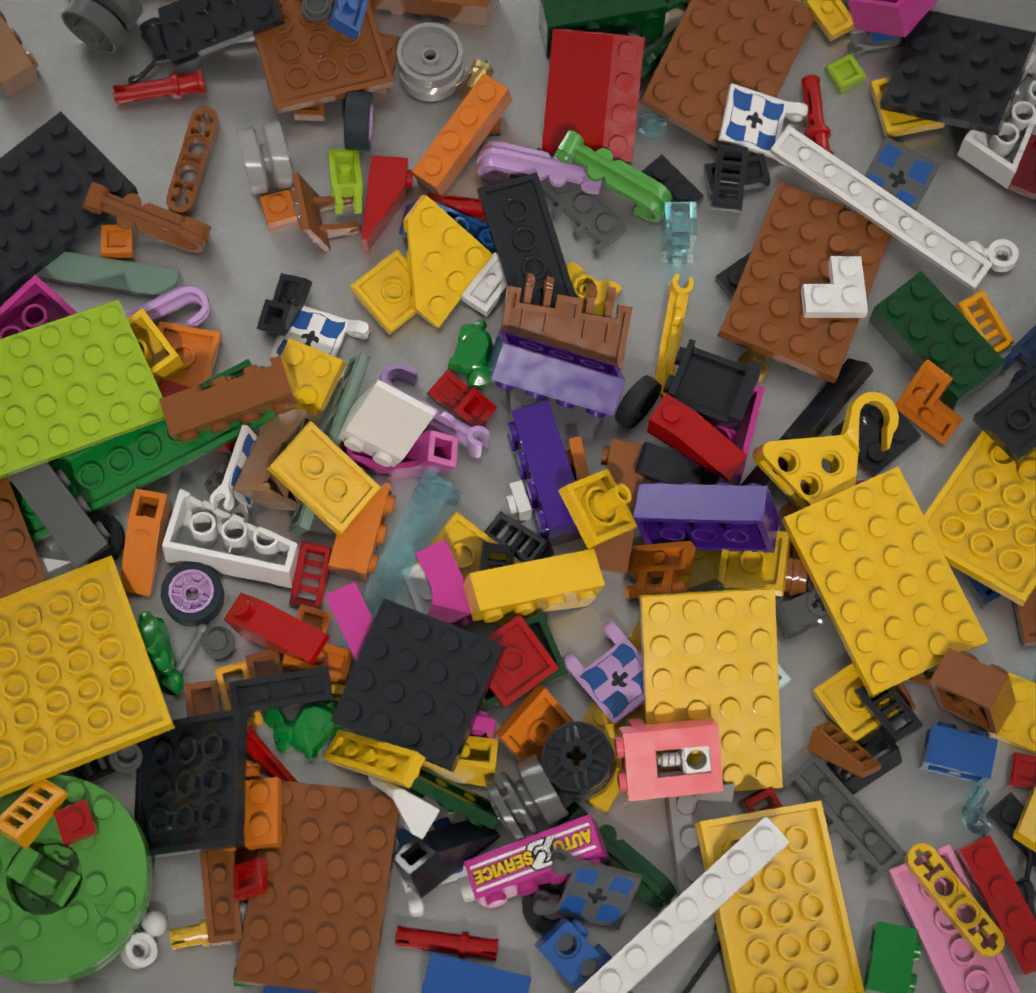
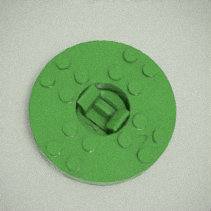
M55 775L46 779L69 794L57 810L83 800L88 801L99 834L65 846L54 814L26 850L0 834V974L19 982L34 985H53L75 981L98 971L110 963L123 951L126 944L132 939L131 936L136 934L135 930L139 929V923L144 920L152 894L153 865L147 840L135 818L118 800L99 786L65 775ZM32 785L0 797V815ZM44 790L40 796L49 800L53 795ZM35 801L32 806L39 809L42 805ZM29 812L24 815L27 819L32 816ZM19 822L16 828H19L22 824Z

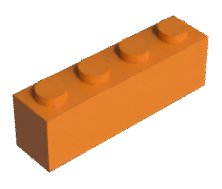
M485 73L481 75L412 170L418 183L434 194L444 195L511 104L512 98L508 88Z

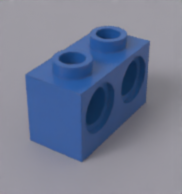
M563 916L534 945L564 978L578 990L612 957L599 943L593 947L585 939L589 932L576 918L570 923ZM564 934L572 935L573 944L571 948L566 951L558 950L557 941L559 937ZM594 959L596 961L595 971L591 975H582L580 972L581 964L585 960Z

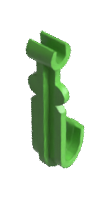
M568 130L554 155L556 159L565 164H571L574 161L586 168V176L593 182H598L603 178L605 186L635 203L632 213L640 218L658 223L662 217L667 215L672 197L670 191L663 184L622 160L612 161L613 155L608 149L601 148L595 152L583 145L584 140L578 133Z

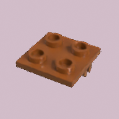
M299 173L292 174L294 186L291 187V193L300 210V214L297 215V222L300 230L303 233L306 232L313 243H317L327 252L331 250L329 239L344 235H355L361 232V226L358 225L357 221L322 225L320 212L334 209V197H319L316 191ZM342 197L344 208L353 206L352 197Z

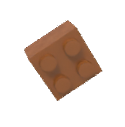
M949 648L930 679L939 708L998 735L1016 704L1007 671L995 664L985 665L967 651L962 650L959 653Z

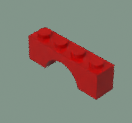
M991 835L982 836L955 850L954 852L969 881L983 898L997 927L1002 932L1005 940L1004 948L1017 973L1027 975L1035 971L1036 920Z

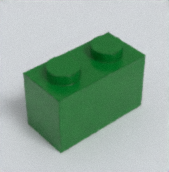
M877 921L872 926L863 983L865 993H914L917 974L912 973L914 960H919L922 949V940L917 939L918 929Z

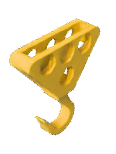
M867 392L853 399L848 405L840 435L768 441L754 449L752 458L763 472L801 510L856 485L859 453V418L862 407L865 404H871L882 412L884 423L881 429V451L890 449L893 434L898 427V410L894 402L886 395L879 392ZM779 457L787 462L788 469L786 472L778 465ZM822 459L829 462L830 473H827L822 468ZM802 480L809 485V495H806L801 490L800 483Z

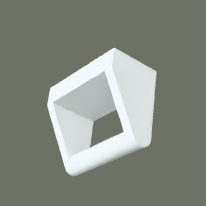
M368 776L374 790L383 791L392 798L400 813L399 824L413 835L423 839L440 809L425 798L414 795L407 787Z

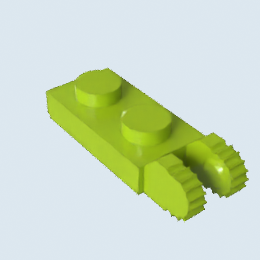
M328 149L331 196L334 197L335 214L343 213L344 200L342 197H353L354 213L362 214L363 184L359 151Z

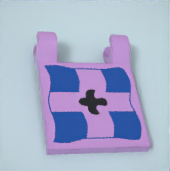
M609 620L602 628L606 636L614 644L611 649L585 669L571 652L563 656L562 659L568 672L616 726L644 704L643 662L641 653L628 640L613 620Z

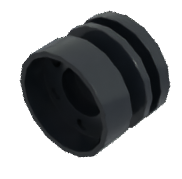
M580 721L565 723L553 730L544 743L541 754L543 769L555 789L566 798L578 801L594 799L605 793L614 781L617 770L615 753L605 734L594 725ZM581 751L586 760H580L579 765L575 766L570 758L576 757L577 752Z

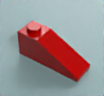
M371 155L361 234L363 252L371 250L406 200L407 188H413L414 175L412 170H409L408 158Z
M667 393L649 418L647 433L730 482L746 458V454L695 410Z
M244 593L239 594L223 619L243 639L311 665L314 664L330 638L322 631L275 606Z

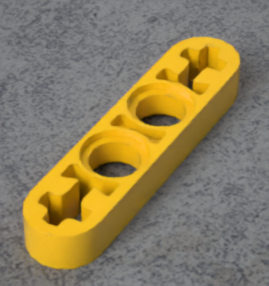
M925 843L914 845L905 857V864L910 873L978 956L992 958L999 954L1005 944L1004 936L1000 929L931 845ZM916 851L920 855L926 853L929 856L926 863L931 870L936 866L941 870L932 875L928 881L924 876L929 873V870L923 864L917 866L914 863L917 858L914 853ZM936 879H948L952 884V893L948 896L939 895L934 887ZM960 905H968L973 909L975 917L972 923L965 924L957 918L956 911ZM982 921L985 926L979 930L986 937L994 936L995 941H993L992 945L995 949L992 950L990 947L983 949L980 945L983 938L979 932L976 931L971 935L968 930L976 927Z

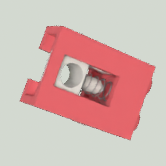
M640 718L628 720V727H619L620 737L614 738L616 758L622 759V771H617V783L619 792L624 791L628 801L723 792L719 727L713 718L648 725ZM679 749L677 752L676 750L675 752L670 753L669 751L668 753L661 752V754L658 757H656V751ZM693 750H701V760L696 764H688V754ZM659 765H661V768H662V767H665L666 769H665V770H657V766H658V768H659Z

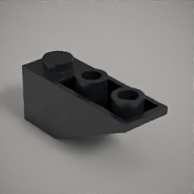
M465 820L429 831L423 839L415 836L393 853L392 859L403 881L422 899L464 866V861L477 856L501 836L495 829L485 825L481 827L476 826L470 821Z

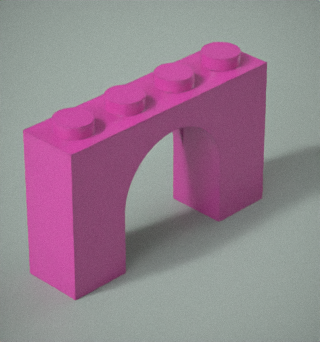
M444 539L416 552L415 557L432 593V604L427 615L451 625L455 624L459 628L474 622L463 586L465 580L446 540ZM354 581L325 595L353 657L357 661L374 618L370 614Z

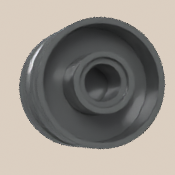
M71 0L62 12L61 18L66 27L82 42L102 53L113 54L126 37L125 30L132 29L142 15L143 6L139 0Z

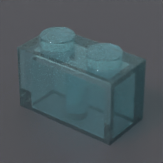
M665 202L661 224L662 262H669L672 265H683L687 262H693L698 237L696 202Z

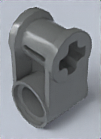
M816 589L776 605V624L784 640L795 638L830 619L826 609L822 611L819 607L813 608L815 601H818L820 605L823 604Z

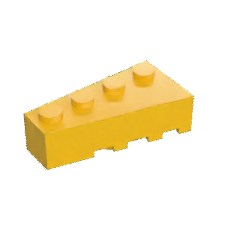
M593 548L469 573L463 586L473 621L484 620V622L490 623L498 621L503 617L518 616L519 614L524 616L532 613L589 606L597 598L605 583Z

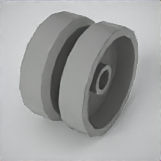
M426 22L413 26L403 34L399 40L396 53L400 83L406 92L418 100L429 102L444 100L454 94L462 82L457 87L454 86L464 75V51L461 39L454 30L444 24Z
M279 120L263 124L262 133L265 142L263 144H259L256 130L252 126L237 129L253 196L268 193L270 186L267 173L272 172L275 186L279 190L294 186L291 167H293L287 139L283 137Z

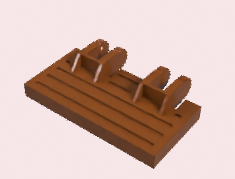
M527 273L522 302H520L522 288L507 285L500 326L501 331L614 364L622 369L633 307L618 304L616 317L612 318L616 294L614 287H608L605 292V302L601 316L592 314L597 296L596 284L589 283L583 313L584 299L556 294L554 308L550 307L554 277L547 276L544 281L541 305L531 304L532 292L535 286V274Z

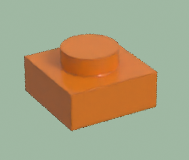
M289 189L259 197L268 229L297 221V214Z
M101 225L102 258H134V227L124 230L118 227V225Z

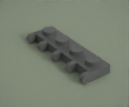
M514 174L509 176L510 179L521 177ZM548 178L540 181L544 196L556 206L551 212V216L557 219L564 213L578 226L573 232L577 239L586 233L598 244L593 250L597 257L627 230V225L594 195L584 192L580 184L566 181L563 186L555 187L550 184Z
M814 754L783 780V789L788 788L793 782L808 798L804 803L821 800L824 815L831 823L828 827L829 836L837 830L854 848L846 857L850 863L860 855L875 871L867 880L870 885H873L907 854L818 756Z

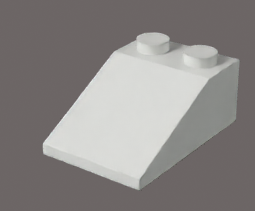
M378 379L352 405L337 438L344 441V445L347 448L356 452L363 451L373 456V460L376 463L385 467H395L407 455L437 410Z

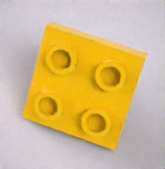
M609 469L585 477L558 490L588 549L637 527L627 506V503L632 499L631 492L624 484L616 485Z

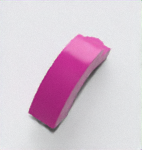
M429 430L419 436L404 459L395 467H385L376 463L373 460V456L363 451L356 452L347 448L344 445V441L342 443V451L358 466L364 467L366 473L403 478L429 477L440 475L456 468L459 437Z

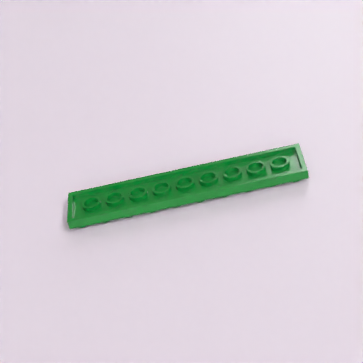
M246 359L198 385H203L205 390L210 388L209 383L213 379L224 375L234 376L235 378L241 377L243 369L252 366V363L249 359ZM272 411L262 414V419L254 423L243 424L242 421L230 424L231 428L221 433L212 434L211 430L200 433L199 439L188 443H181L180 440L175 441L171 438L166 421L162 420L54 459L48 463L54 471L61 468L72 483L67 487L74 498L79 494L91 508L86 513L90 515L135 492V488L141 489L237 439L242 425L249 426L253 431L279 416L274 415ZM11 481L10 485L33 544L50 536L51 533Z

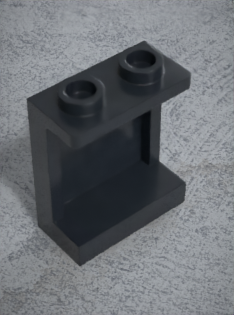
M689 339L686 348L681 346L674 362V365L679 367L675 376L669 374L663 392L695 410L705 420L739 431L763 364L753 360L750 361L749 366L696 348V341Z

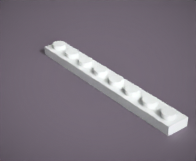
M790 125L787 126L771 148V154L974 291L992 267L993 263Z
M765 816L575 993H628L781 852L790 841Z

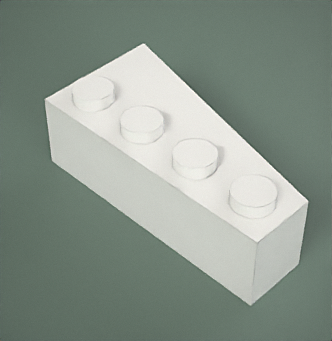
M1032 53L999 135L970 130L957 154L1006 189H1008L1036 124L1035 53Z

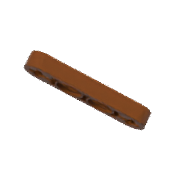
M200 107L191 115L167 193L166 203L169 211L184 217H189L196 208L218 135L220 123L217 113L212 108ZM205 118H210L211 123L205 125V135H202L200 122H204ZM195 143H201L206 148L202 154L193 155L189 152L190 146ZM186 170H194L198 173L196 179L191 182L183 181L181 175ZM182 189L185 191L187 204H182L181 208H177L175 202H180Z

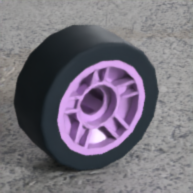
M353 91L347 93L344 113V147L346 150L369 151L371 148L374 117L372 93Z
M186 562L177 565L167 573L161 585L160 596L166 612L175 622L186 627H197L201 623H210L219 615L224 605L225 592L219 576L211 567L199 562ZM198 591L199 594L197 598L189 599L187 592Z

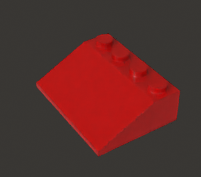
M553 29L542 150L544 152L555 154L568 130L578 133L584 140L583 145L595 152L605 148L612 153L613 160L632 162L645 37Z

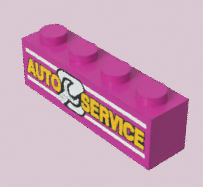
M589 814L464 861L475 900L483 907L494 908L505 904L507 898L512 896L533 894L538 890L539 886L544 884H559L567 881L570 873L556 874L551 871L552 861L550 856L554 849L565 850L576 858L598 864L609 861L610 859L598 823Z

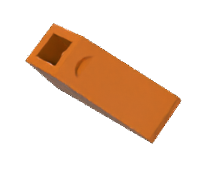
M385 483L343 533L336 535L328 563L330 574L368 583L370 573L376 574L380 555H376L379 543L384 544L388 531V525H384L386 515L393 513L396 496L392 495L390 483Z
M135 488L127 522L120 575L126 593L148 597L152 595L162 552V544L172 510L170 499L165 493Z

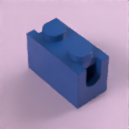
M937 722V725L932 724L931 728L926 731L919 769L985 784L992 775L998 740L989 738V733L981 730L965 732L957 730V726L952 723Z

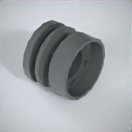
M535 753L516 764L520 778L518 781L513 782L504 771L499 773L506 786L504 789L500 790L493 778L485 781L488 788L489 801L505 830L511 833L517 841L526 838L521 828V825L524 823L528 825L533 835L539 833L534 819L539 815L550 826L569 816L565 805L555 787L549 781Z

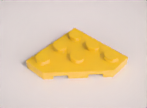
M421 195L403 219L404 232H407L408 251H406L408 276L411 277L412 283L411 307L433 327L439 328L459 302L461 295L477 274L482 271L493 254L427 195Z

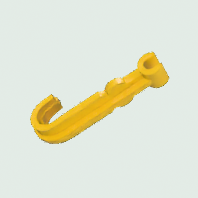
M679 273L672 278L667 286L669 297L654 379L662 385L659 394L662 398L666 395L663 389L669 374L675 375L676 365H674L680 347L688 296L694 287V280L691 276L684 283L683 288L678 285Z

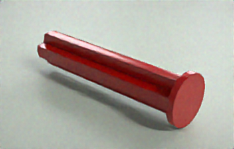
M251 725L248 727L247 752L261 766L270 778L278 777L281 781L298 782L254 732L256 726Z

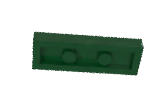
M421 766L419 775L413 781L411 787L408 788L411 793L418 797L424 798L426 796L435 800L441 808L448 812L455 810L465 815L467 820L476 826L481 827L485 825L494 829L499 822V818L488 799Z

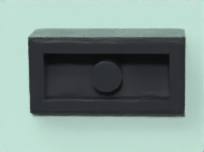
M880 729L857 742L882 764L879 771L861 778L830 762L826 763L827 767L853 795L902 763L899 747L897 745L892 747Z

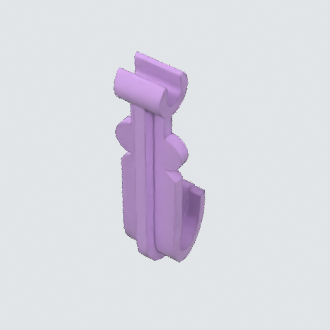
M489 142L483 146L477 156V174L495 183L502 182L506 178L507 173L525 176L537 172L540 181L548 178L550 184L555 187L563 186L566 181L580 184L582 190L588 194H599L602 179L598 182L589 180L586 176V168L581 165L565 164L556 159L555 156L552 159L548 152L509 143Z
M183 285L126 312L125 315L128 319L143 308L151 320L155 321L189 303H197L200 305L201 310L187 320V326L196 328L207 319L210 313V301L208 295L201 288L195 285Z
M392 364L383 369L378 378L379 380L437 410L427 425L428 427L440 433L459 437L458 443L466 446L470 456L475 458L482 457V446L489 447L490 433L488 429L483 426L471 427L455 419L451 414L440 411L392 385V382L397 380L415 385L418 380L417 370L403 364Z

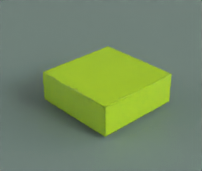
M852 53L827 64L824 70L839 94L865 82L867 77Z

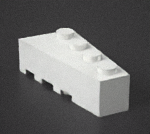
M182 489L179 490L162 544L166 562L179 565L186 562H199L211 567L216 573L292 588L299 556L297 543L261 526L256 527L245 522L244 518L234 513L230 515L218 508H214L210 502L206 500L200 501Z

